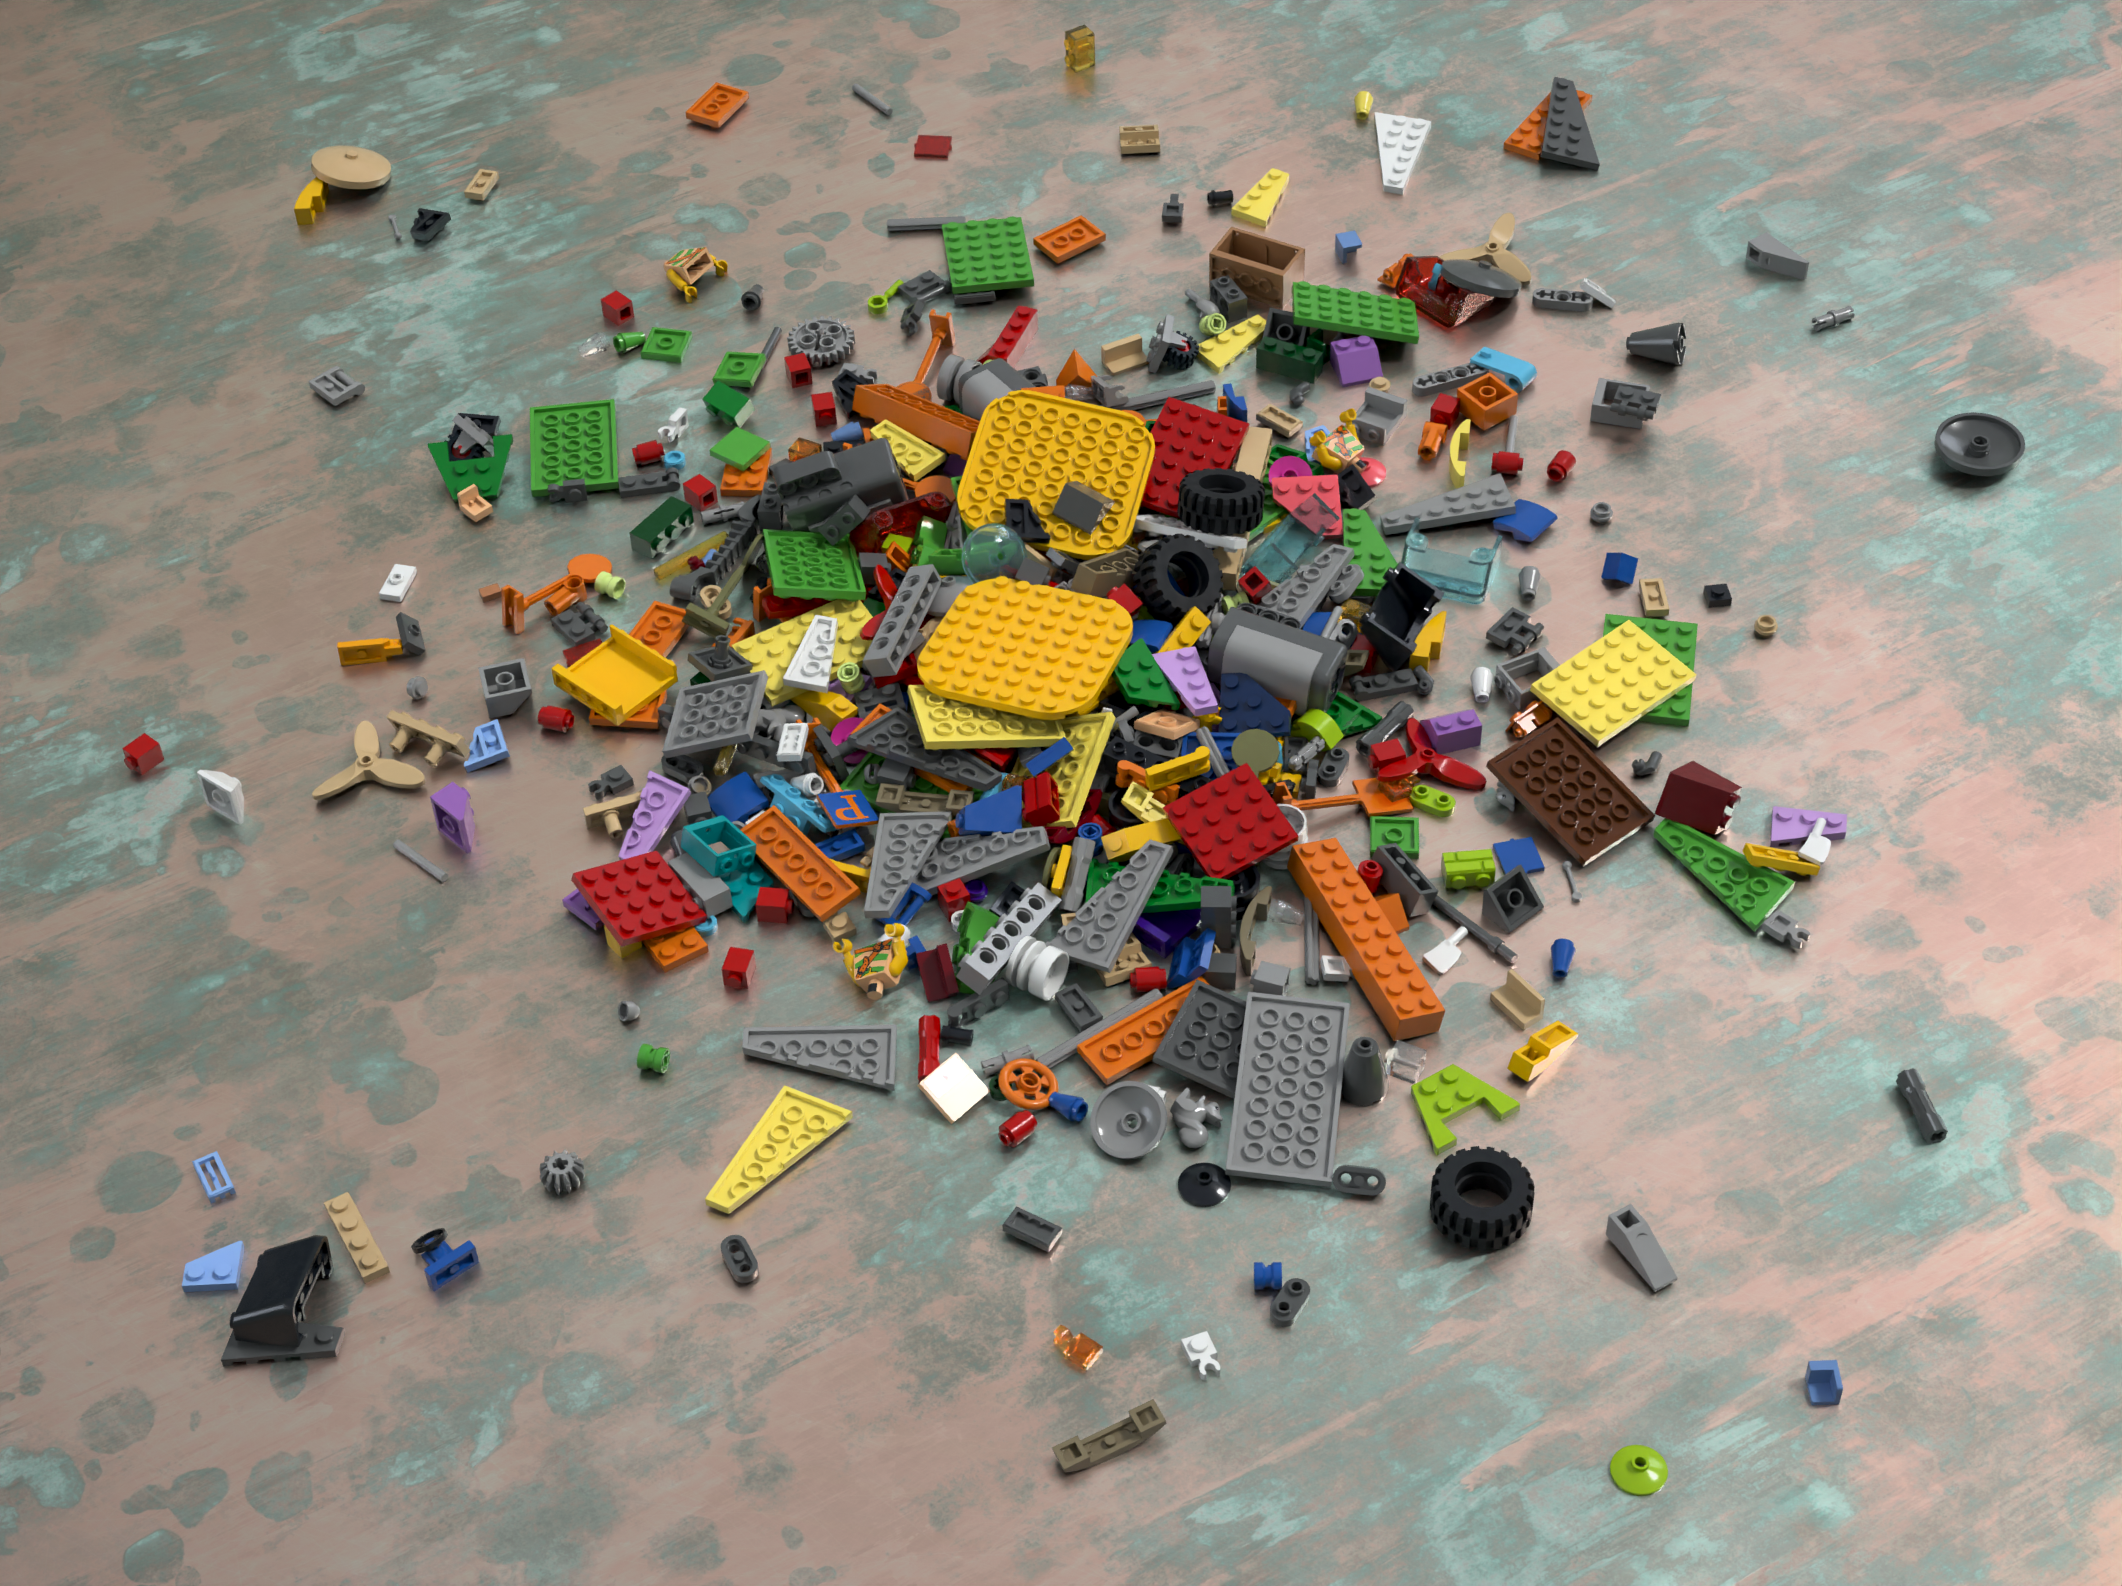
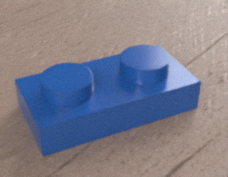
M855 829L815 844L829 859L840 861L865 851V844Z

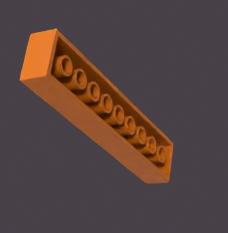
M1337 838L1293 845L1287 864L1288 870L1306 899L1308 898L1312 903V908L1341 956L1346 959L1352 969V974L1392 1039L1397 1041L1439 1032L1446 1010Z

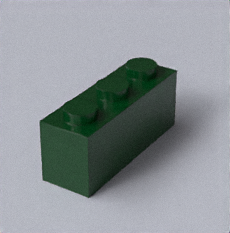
M1264 336L1256 348V368L1315 384L1322 373L1323 352Z
M673 496L669 497L629 533L632 550L653 559L686 528L692 525L694 522L692 505Z

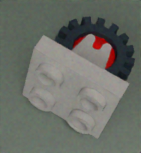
M1167 314L1164 321L1159 322L1156 329L1158 334L1156 337L1152 336L1149 344L1151 349L1146 359L1149 362L1148 371L1156 373L1161 361L1168 362L1167 365L1169 366L1171 364L1174 365L1176 369L1179 366L1180 369L1185 367L1188 369L1193 365L1199 353V345H1197L1196 340L1192 341V336L1187 337V333L1182 335L1180 331H1176V333L1172 331L1175 317Z
M457 414L452 421L461 429V433L455 431L453 437L451 435L448 436L450 439L447 441L450 462L484 458L483 451L488 452L494 457L492 437L483 429H480L469 417L466 416L463 419Z

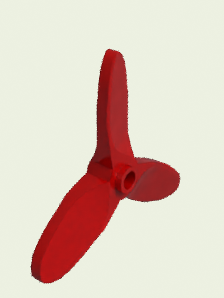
M879 564L876 565L873 573L886 610L871 618L860 631V637L863 640L874 639L898 591L888 572ZM926 614L919 629H922L934 616Z
M1409 718L1406 724V735L1413 755L1387 765L1377 775L1378 781H1395L1417 773L1431 774L1444 782L1474 790L1484 788L1487 782L1484 775L1473 767L1455 758L1437 754L1432 749L1429 736L1424 727L1415 718Z

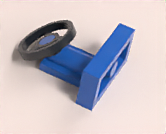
M444 1228L435 1229L424 1234L411 1246L414 1253H423L421 1256L429 1265L424 1269L429 1287L434 1292L479 1263L476 1247L469 1240L455 1250H452L444 1241L448 1236Z

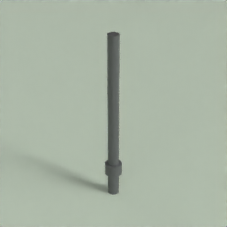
M1438 895L1436 896L1433 905L1486 943L1488 949L1495 954L1502 955L1511 963L1518 959V955L1505 946L1503 940L1497 936L1493 937Z

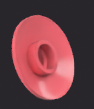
M1360 457L1367 464L1361 476L1368 486L1374 487L1382 483L1386 477L1385 466L1376 459Z

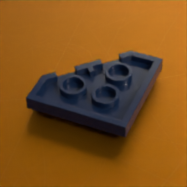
M1240 672L1221 674V710L1219 717L1222 718V721L1219 723V733H1242L1250 729H1260L1269 732L1274 737L1291 736V713L1285 706L1249 675Z

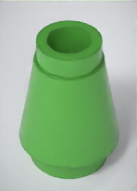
M642 331L618 333L617 336L613 337L616 351L626 353L646 342Z

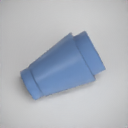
M853 421L831 433L833 441L859 440L864 438L859 422L853 423Z

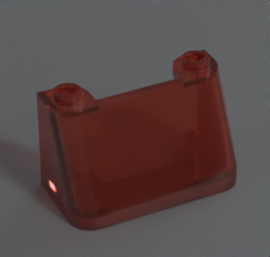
M1438 256L1407 257L1396 283V295L1399 299L1408 298L1414 301L1417 310L1447 328L1457 327L1492 304L1494 296L1460 289L1445 280L1444 277H1441L1435 291L1428 289L1434 265L1436 263L1442 265L1444 260Z
M935 491L873 512L850 531L849 539L858 552L878 553L882 547L880 541L885 540L889 533L900 535L912 531L915 534L917 523L923 516L946 523L953 504L941 492Z

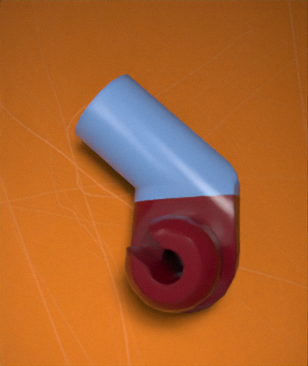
M710 549L705 557L700 560L697 556H691L687 561L690 569L695 571L699 567L705 568L707 560H712L713 553L717 551Z

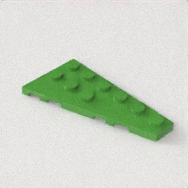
M1356 508L1343 509V546L1354 549L1355 556L1349 564L1359 565L1364 572V578L1351 596H1377L1385 582L1383 579L1384 574L1389 567L1394 569L1397 562L1365 510Z
M1665 818L1654 829V837L1754 932L1794 888L1795 881L1768 867L1762 866L1759 868L1752 866L1745 855L1687 825Z

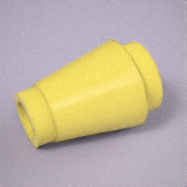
M1361 91L1354 98L1358 119L1366 120L1373 104V97L1369 92Z

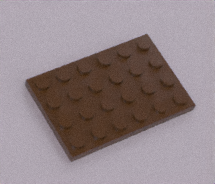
M1558 717L1495 756L1486 765L1495 777L1583 867L1651 823L1655 818V814Z

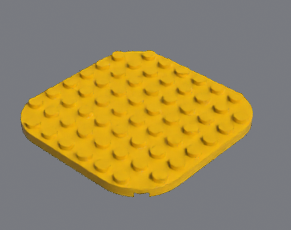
M1030 390L1008 392V395L1000 399H994L982 414L958 488L957 507L964 523L979 535L995 540L1006 539L1005 499L1028 500L1033 507V512L1041 520L1043 530L1050 535L1049 544L1025 542L1030 547L1042 551H1048L1052 547L1073 558L1091 560L1120 550L1131 538L1155 454L1153 435L1144 426V422L1124 411ZM1078 481L1114 500V505L1091 535L1053 515V510L1065 483Z
M1005 576L983 580L967 586L957 596L918 657V677L923 681L924 687L927 690L944 698L1036 719H1065V715L1074 712L1077 714L1084 712L1099 697L1132 639V618L1124 607L1112 599H1104L1047 585H1031L1027 581L1010 579Z

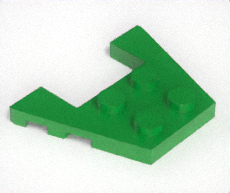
M512 434L493 436L494 457L451 462L447 441L428 443L429 451L454 503H459L457 494L473 484L478 487L479 496L484 500L497 499L499 497L505 474V466L509 459L511 445L513 444Z

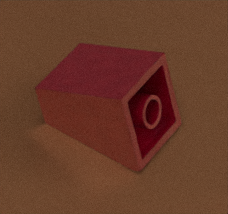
M1691 761L1669 773L1654 814L1716 835L1723 830H1727L1732 824L1733 817L1731 816L1733 810L1741 801L1739 795L1742 787L1695 761Z

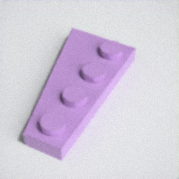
M1195 646L1152 654L1165 678L1170 682L1171 688L1181 695V700L1194 716L1218 712L1216 698Z

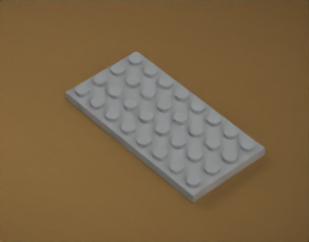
M1248 992L1225 1175L1331 1187L1350 1003Z

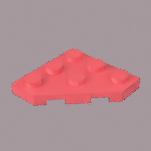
M1338 475L1272 478V496L1275 504L1286 509L1290 516L1303 526L1306 525L1319 539L1343 538Z

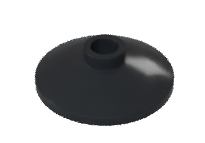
M1196 1163L1187 1167L1181 1173L1178 1179V1190L1182 1198L1188 1203L1198 1207H1211L1223 1202L1227 1198L1231 1190V1180L1229 1175H1225L1226 1171L1218 1165Z

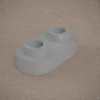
M1349 564L1342 569L1341 575L1332 583L1328 591L1333 602H1343L1352 595L1364 578V572L1357 564Z

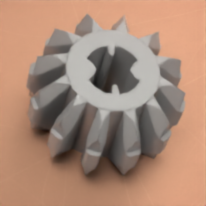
M566 1149L559 1154L554 1150L552 1157L545 1156L544 1163H541L539 1168L541 1183L546 1185L549 1192L556 1190L558 1195L563 1190L570 1193L572 1187L579 1188L580 1181L584 1180L585 1176L584 1164L581 1158H578L575 1152L569 1154Z

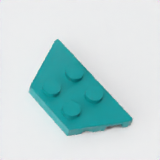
M754 860V865L719 875L721 880L730 888L733 904L731 908L743 923L749 920V914L756 908L760 887L774 888L773 880L756 860Z

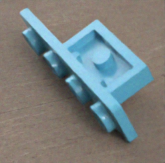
M772 774L761 777L760 782L775 793L770 808L775 805L806 837L811 824L824 833L839 830L834 827L827 814L814 801L806 798L799 789L786 782L783 776Z

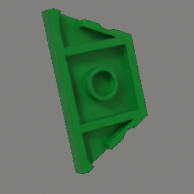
M1143 638L1138 639L1125 650L1111 674L1118 688L1129 704H1145L1150 707L1164 704L1171 705V710H1179L1180 701Z
M1339 691L1327 711V714L1336 722L1344 736L1373 728L1382 720V716Z

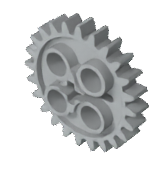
M814 316L812 321L805 319L804 324L798 322V327H792V331H789V337H787L788 348L791 351V355L805 353L811 365L815 362H818L819 366L823 362L830 365L831 360L837 363L838 358L845 359V354H851L850 350L854 349L855 344L854 330H851V325H846V321L840 322V318L832 320V316H829L827 319L821 316L820 319H816Z

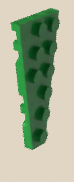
M1092 858L1088 869L1085 903L1101 887L1105 888L1112 881L1111 877L1117 871L1121 872L1125 867L1119 866L1118 862L1109 861L1108 864L1099 863L1098 859ZM1164 870L1142 913L1200 909L1201 886H1231V896H1234V883L1232 880L1207 876L1201 879L1190 877V874L1182 872L1180 875L1169 874V870Z

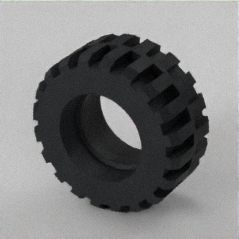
M1222 468L1196 470L1193 473L1187 474L1180 482L1177 513L1180 520L1187 527L1191 526L1193 530H1200L1202 533H1214V535L1244 534L1245 531L1250 532L1257 528L1262 521L1265 489L1259 479H1255L1254 476L1247 475L1242 471L1237 472L1234 469L1225 470Z
M1183 534L1166 536L1147 547L1138 557V562L1135 563L1134 571L1137 573L1133 575V582L1137 585L1135 592L1136 595L1140 596L1143 603L1142 606L1147 607V612L1151 616L1156 615L1157 620L1167 621L1172 625L1179 624L1187 612L1194 606L1204 615L1212 611L1221 598V593L1219 592L1223 591V582H1221L1223 573L1222 570H1219L1218 566L1220 563L1218 558L1215 559L1212 555L1214 552L1210 548H1206L1205 543L1201 540L1195 541L1194 536H1184ZM1169 562L1177 565L1185 573L1189 582L1188 597L1179 594L1171 585L1167 574Z
M1479 1146L1471 1147V1150L1466 1151L1464 1148L1456 1151L1455 1156L1453 1154L1447 1156L1444 1159V1163H1440L1436 1168L1431 1184V1217L1437 1225V1229L1443 1235L1448 1234V1239L1455 1244L1460 1242L1464 1248L1470 1249L1471 1246L1476 1247L1479 1251H1485L1486 1248H1492V1250L1500 1249L1502 1244L1508 1246L1514 1243L1515 1237L1517 1239L1525 1233V1229L1529 1227L1535 1195L1534 1182L1530 1178L1528 1169L1525 1166L1521 1167L1522 1162L1515 1157L1510 1158L1509 1153L1503 1150L1498 1152L1494 1151L1495 1148L1493 1147L1480 1149ZM1483 1189L1496 1193L1504 1202L1493 1207H1478L1467 1203L1460 1195L1469 1190Z

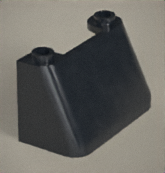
M1401 562L1394 569L1389 567L1383 576L1385 582L1371 608L1359 620V623H1361L1360 630L1386 667L1393 672L1397 671L1415 651L1417 644L1414 641L1425 620L1431 615L1432 607L1437 602L1439 603L1444 595V592Z
M313 1235L267 1249L263 1254L259 1255L255 1272L236 1312H233L230 1317V1328L233 1329L235 1340L300 1346L303 1333L298 1332V1324L300 1321H305L304 1307L317 1278L330 1279L334 1270L329 1242L326 1236Z

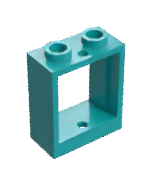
M724 815L683 827L681 848L713 877L754 865L757 844ZM722 842L730 850L717 854L708 845Z

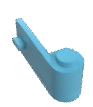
M1485 346L1470 358V363L1505 375L1506 385L1516 393L1521 392L1537 377V370L1533 364Z

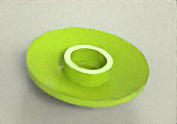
M1629 1445L1621 1448L1614 1454L1610 1463V1474L1614 1483L1626 1493L1636 1496H1647L1658 1492L1665 1485L1668 1468L1663 1457L1654 1449L1643 1445ZM1636 1464H1642V1465H1644V1466H1643V1467H1639V1466H1637Z

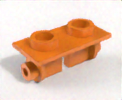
M1411 253L1404 254L1398 260V263H1394L1389 268H1386L1383 275L1377 281L1394 289L1419 270L1418 267L1413 265L1414 256Z
M1534 700L1525 708L1526 711L1524 713L1519 711L1509 719L1511 724L1505 731L1513 729L1514 735L1517 738H1524L1537 727L1550 720L1553 712L1549 707L1544 706L1542 700L1540 702Z

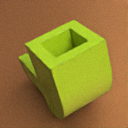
M1315 708L1308 709L1303 716L1296 718L1291 723V736H1288L1306 737L1309 743L1314 737L1319 736L1325 741V747L1321 751L1331 750L1344 737L1336 722L1327 713Z

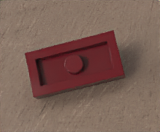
M947 943L937 945L933 950L917 953L916 959L927 1001L933 1002L957 996L959 989Z

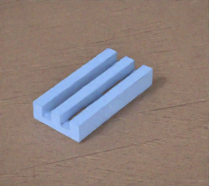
M217 1151L192 1161L210 1203L216 1202L215 1198L219 1196L221 1199L225 1198L226 1193L230 1192L231 1195L236 1193ZM211 1160H215L226 1186L221 1187L210 1164ZM202 1164H205L216 1188L214 1191H211L200 1167Z

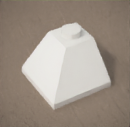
M199 770L197 775L207 806L241 825L244 822V796L241 782L236 777H230L223 772Z

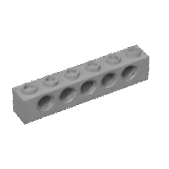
M933 564L909 567L863 659L872 677L897 674L942 583V579Z
M1038 882L1032 889L1028 887L1019 899L1021 901L1016 900L1008 909L1009 915L1004 913L995 924L997 928L995 929L992 926L983 937L985 941L979 940L971 950L973 954L970 956L967 953L958 964L961 969L956 977L979 995L1007 966L1010 956L1020 940L1025 936L1033 937L1052 916L1062 901L1041 883Z

